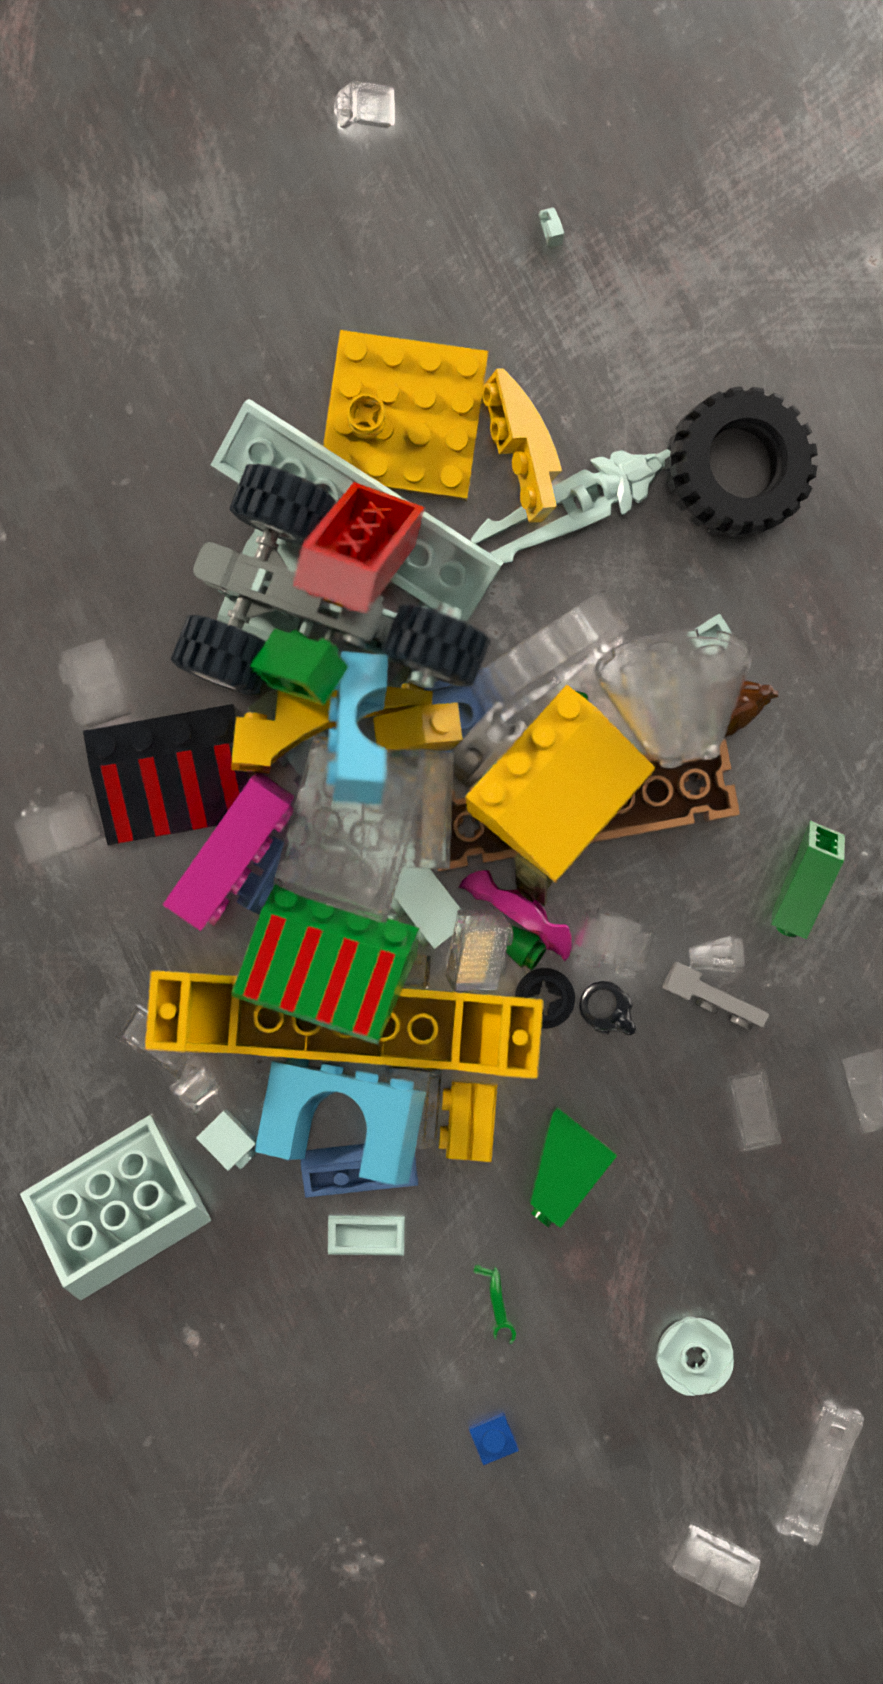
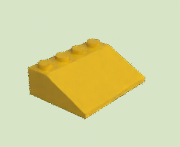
M566 684L515 743L466 795L467 811L556 883L655 771V767L597 707Z

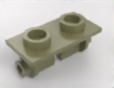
M517 854L515 856V884L517 885L518 892L531 902L537 900L545 906L547 904V889L552 885L553 880L527 859Z

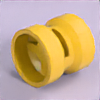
M360 394L350 401L347 408V418L351 431L363 439H371L378 436L386 424L385 408L382 401L372 394Z

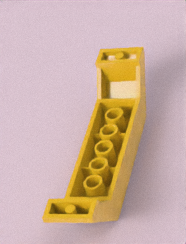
M151 971L145 1049L247 1054L460 1070L498 1076L537 1078L543 1000L403 988L379 1043L374 1044L232 997V991L238 977L236 975Z

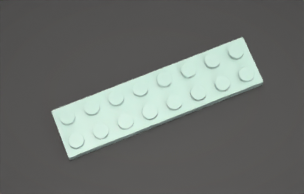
M250 399L243 403L211 463V466L237 483L240 482L244 469L248 464H264L276 467L322 487L335 499V504L353 482L406 500ZM424 511L416 545L390 581L433 609H437L440 603L448 604L453 609H460L462 613L459 620L467 623L504 562Z

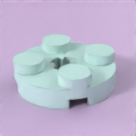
M686 1317L681 1321L675 1322L664 1332L658 1344L656 1360L664 1380L675 1391L686 1396L716 1392L728 1381L734 1366L733 1349L730 1339L717 1324L707 1319ZM695 1347H701L704 1349L701 1354L705 1359L704 1363L698 1366L695 1362V1367L687 1365L689 1357L686 1352L690 1348L695 1350Z

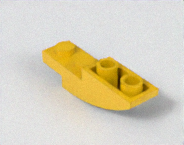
M504 368L496 369L485 382L482 389L483 402L488 406L491 418V437L496 441L499 454H513L512 468L514 473L518 475L521 488L520 502L522 508L526 510L528 522H543L557 507L551 484L562 472L557 451L540 414L529 397Z

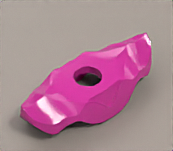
M488 870L476 871L461 881L458 888L467 890L477 900L491 902L511 919L538 935L546 948L559 954L564 962L569 958L572 948V936L569 926L566 924L550 923L545 909L537 900L531 902L515 889L504 890L498 888Z

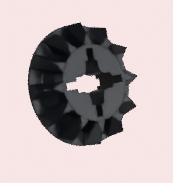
M539 968L527 973L520 980L515 991V997L528 998L540 994L542 982L545 981V986L550 994H555V996L561 995V999L549 1002L547 1015H544V1009H542L541 1029L554 1028L565 1022L571 1015L575 1005V992L571 982L564 974L551 968Z

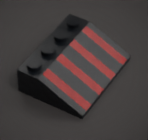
M234 704L83 731L89 770L108 846L219 825L250 781L248 771L231 770L236 717H239Z

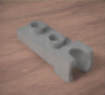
M496 702L485 713L480 721L449 752L440 764L468 788L515 743L526 728V724L521 720L517 721L514 725H509L501 719L500 713L504 709V705L501 702Z
M679 962L673 963L662 989L686 1000H690L692 995L698 997L697 1006L714 1014L721 1008L733 1014L730 1019L731 1022L750 1031L753 1024L764 1027L769 1013L700 981L702 973Z

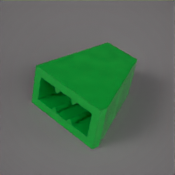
M809 821L772 910L771 925L775 926L780 933L788 937L799 936L807 939L844 863V834Z
M556 1105L550 1112L529 1198L530 1205L534 1207L531 1214L548 1228L552 1223L556 1224L559 1228L564 1225L617 1157L615 1152Z

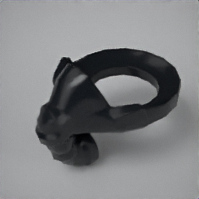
M609 981L595 982L585 989L580 998V1012L584 1020L595 1028V1031L603 1034L622 1032L629 1036L635 1034L636 1025L631 1017L633 1004L629 994H626L619 986ZM599 990L612 992L617 1002L615 1011L604 1019L594 1017L588 1007L590 997Z

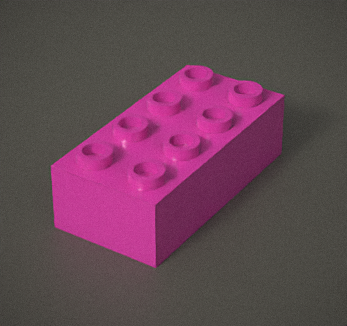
M255 772L163 905L200 931L207 922L214 926L230 902L225 896L229 891L236 895L249 877L248 875L252 871L247 867L249 862L252 860L258 864L271 846L270 844L273 841L269 837L271 831L275 829L280 833L293 815L295 808L290 804L294 795L263 773Z

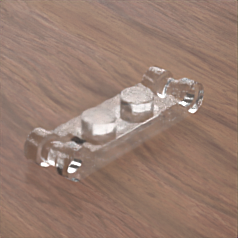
M830 1403L824 1405L782 1517L779 1533L790 1537L793 1534L804 1538L805 1543L813 1546L819 1544L826 1518L853 1445L862 1429L863 1416L853 1412L850 1415L839 1411L838 1406ZM833 1425L843 1429L840 1439L829 1435ZM801 1509L812 1512L809 1523L798 1519Z

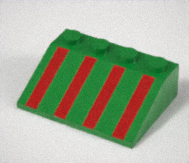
M275 882L260 912L232 991V997L378 1044L417 957L420 928Z

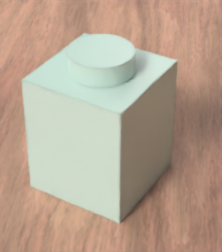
M225 1109L196 1137L227 1171L234 1165L241 1170L257 1154L252 1149L257 1139L228 1109Z

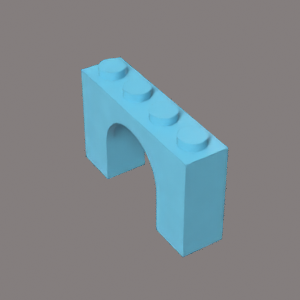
M286 1058V1061H272L255 1152L287 1160L305 1159L311 1122L316 1108L327 1096L340 1092L351 1097L359 1105L366 1120L367 1136L359 1177L391 1185L409 1183L426 1092L413 1089L414 1082L391 1078L390 1084L379 1082V1075L371 1072L357 1070L355 1076L343 1074L344 1067L335 1064L321 1063V1068L308 1066L310 1059Z

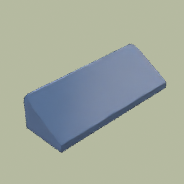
M365 1144L306 1150L305 1159H301L305 1198L418 1186L415 1153L409 1183L391 1185L359 1177Z

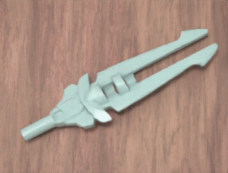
M666 449L658 454L631 455L621 450L611 453L610 459L604 457L591 459V463L599 471L598 473L593 474L583 469L552 487L556 505L562 503L567 515L490 552V554L504 563H512L515 553L520 550L563 536L611 516V506L617 502L619 503L621 514H626L631 510L632 501L640 503L648 497L649 486L662 471V468L665 467V459L670 456L671 451ZM599 484L602 486V489L604 491L603 497H601L597 489V485ZM577 496L580 502L581 508L579 509L575 505L573 497ZM520 507L501 521H492L488 518L473 535L471 542L477 545L528 520L526 510Z

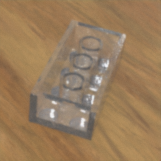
M603 589L480 669L474 685L468 687L485 712L496 702H501L504 705V709L500 715L506 721L530 703L527 698L531 695L535 700H538L561 683L560 676L564 675L566 680L585 669L587 665L593 662L590 658L593 654L599 660L614 650L616 646L624 641L621 634L629 628V625L605 589Z

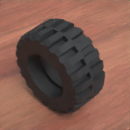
M742 386L733 387L723 393L719 391L709 396L690 410L675 427L677 431L675 435L670 437L667 449L671 451L670 456L665 459V471H670L672 478L667 481L669 491H676L680 499L675 502L680 511L682 512L687 509L692 514L690 521L699 527L704 524L708 526L709 533L718 536L726 533L729 538H741L745 535L754 536L783 523L785 519L793 516L801 508L800 502L808 498L812 487L808 485L809 481L816 478L818 466L811 464V458L818 455L817 447L814 443H808L807 436L813 433L808 422L801 426L796 419L801 412L794 405L789 408L782 405L784 397L775 392L770 396L764 395V389L758 387H751L747 391H744ZM737 428L748 431L760 439L766 447L771 460V477L768 486L760 494L749 498H741L727 492L716 481L710 467V447L713 440L725 430Z

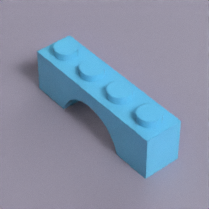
M341 651V659L348 665V669L334 689L337 690V698L331 697L329 721H336V729H329L328 753H335V761H328L326 785H334L333 801L381 805L385 784L386 749L367 740L361 734L356 724L364 716L383 710L387 690L388 656Z

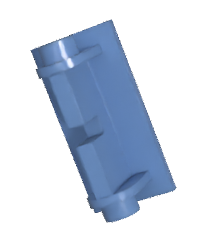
M272 836L271 846L259 863H253L264 870L261 877L250 872L249 877L237 893L239 898L236 903L260 915L275 882L284 885L287 877L294 873L298 864V857L301 851Z

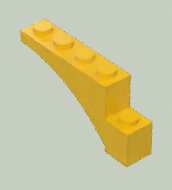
M404 683L401 688L387 686L383 710L370 713L363 718L385 715L420 705H431L433 691L424 690V688L411 683ZM278 690L275 721L267 720L268 716L261 713H245L244 717H236L231 770L270 774L271 765L283 755L317 734L336 727V721H329V707L331 697L337 698V690L332 692L325 705Z

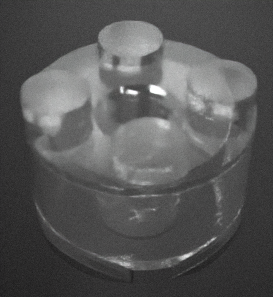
M583 906L571 949L572 952L577 954V962L594 968H599L601 962L613 965L612 968L615 969L614 972L617 974L637 978L638 971H645L657 926L648 922L647 929L642 928L643 925L638 924V918L598 908L596 915L590 914V906Z

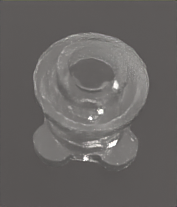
M192 1066L190 1068L191 1073L179 1084L175 1082L170 1087L172 1093L194 1115L201 1110L200 1105L211 1095L216 1096L219 1094L215 1088L219 1081L205 1066L200 1070Z

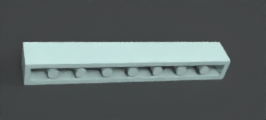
M272 688L248 707L251 713L265 714L268 716L267 720L275 721L278 690ZM324 732L300 743L278 759L284 768L291 764L297 771L299 776L294 781L307 798L313 793L318 798L322 806L317 811L330 828L337 823L342 829L345 836L340 841L351 855L355 857L360 853L369 866L363 870L375 886L379 887L383 883L392 894L387 901L401 918L407 913L414 922L415 927L420 928L419 942L423 948L430 943L435 949L470 922L466 914L381 805L333 801L334 785H326L328 761H335V753H328V737Z

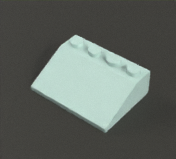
M151 1115L20 1194L63 1288L80 1301L212 1221L195 1187Z

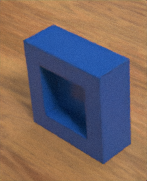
M505 1413L469 1426V1431L483 1465L519 1451Z

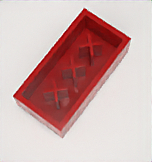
M353 482L302 544L293 587L304 590L310 596L323 597L340 603L346 609L367 613L414 549L425 507Z

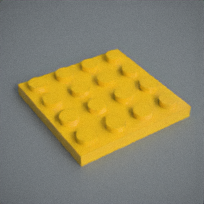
M340 330L323 447L390 490L467 501L488 351ZM360 394L377 396L385 408V427L378 436L371 439H363L356 436L348 424V405L355 396Z

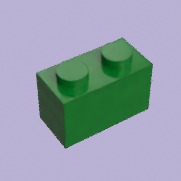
M275 628L250 665L270 688L325 705L348 669V665L338 655L339 649L328 640L320 638L318 641H315L296 630L288 633Z

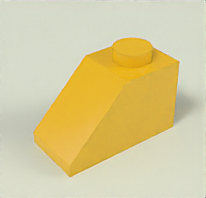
M458 702L420 705L373 718L376 745L386 749V755L452 750L463 740Z

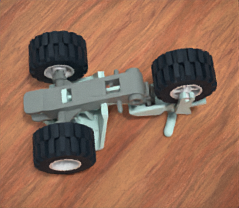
M264 464L246 465L229 510L240 521L255 528L254 533L246 543L242 553L211 542L205 543L201 547L193 573L207 586L218 590L225 598L217 620L201 615H188L186 617L170 658L178 668L201 679L245 695H260L265 682L250 665L274 628L288 633L296 630L309 637L315 622L328 628L324 639L329 642L332 641L336 631L344 634L342 641L369 654L387 655L389 662L403 665L404 667L387 685L389 687L401 688L402 684L411 683L421 688H433L436 679L455 686L474 685L490 644V639L481 630L459 620L462 613L460 609H453L448 604L440 603L439 607L433 610L432 607L420 601L418 605H399L397 613L384 609L382 605L384 598L379 595L368 612L365 613L362 611H352L344 606L342 608L323 601V597H313L304 590L293 587L301 546L334 507L335 499L322 487L293 473Z

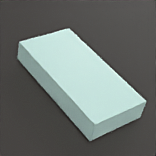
M329 1215L328 1254L404 1256L405 1216Z

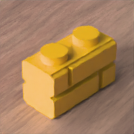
M452 1080L451 1088H443L442 1111H449L448 1126H440L439 1149H446V1158L492 1162L497 1083Z

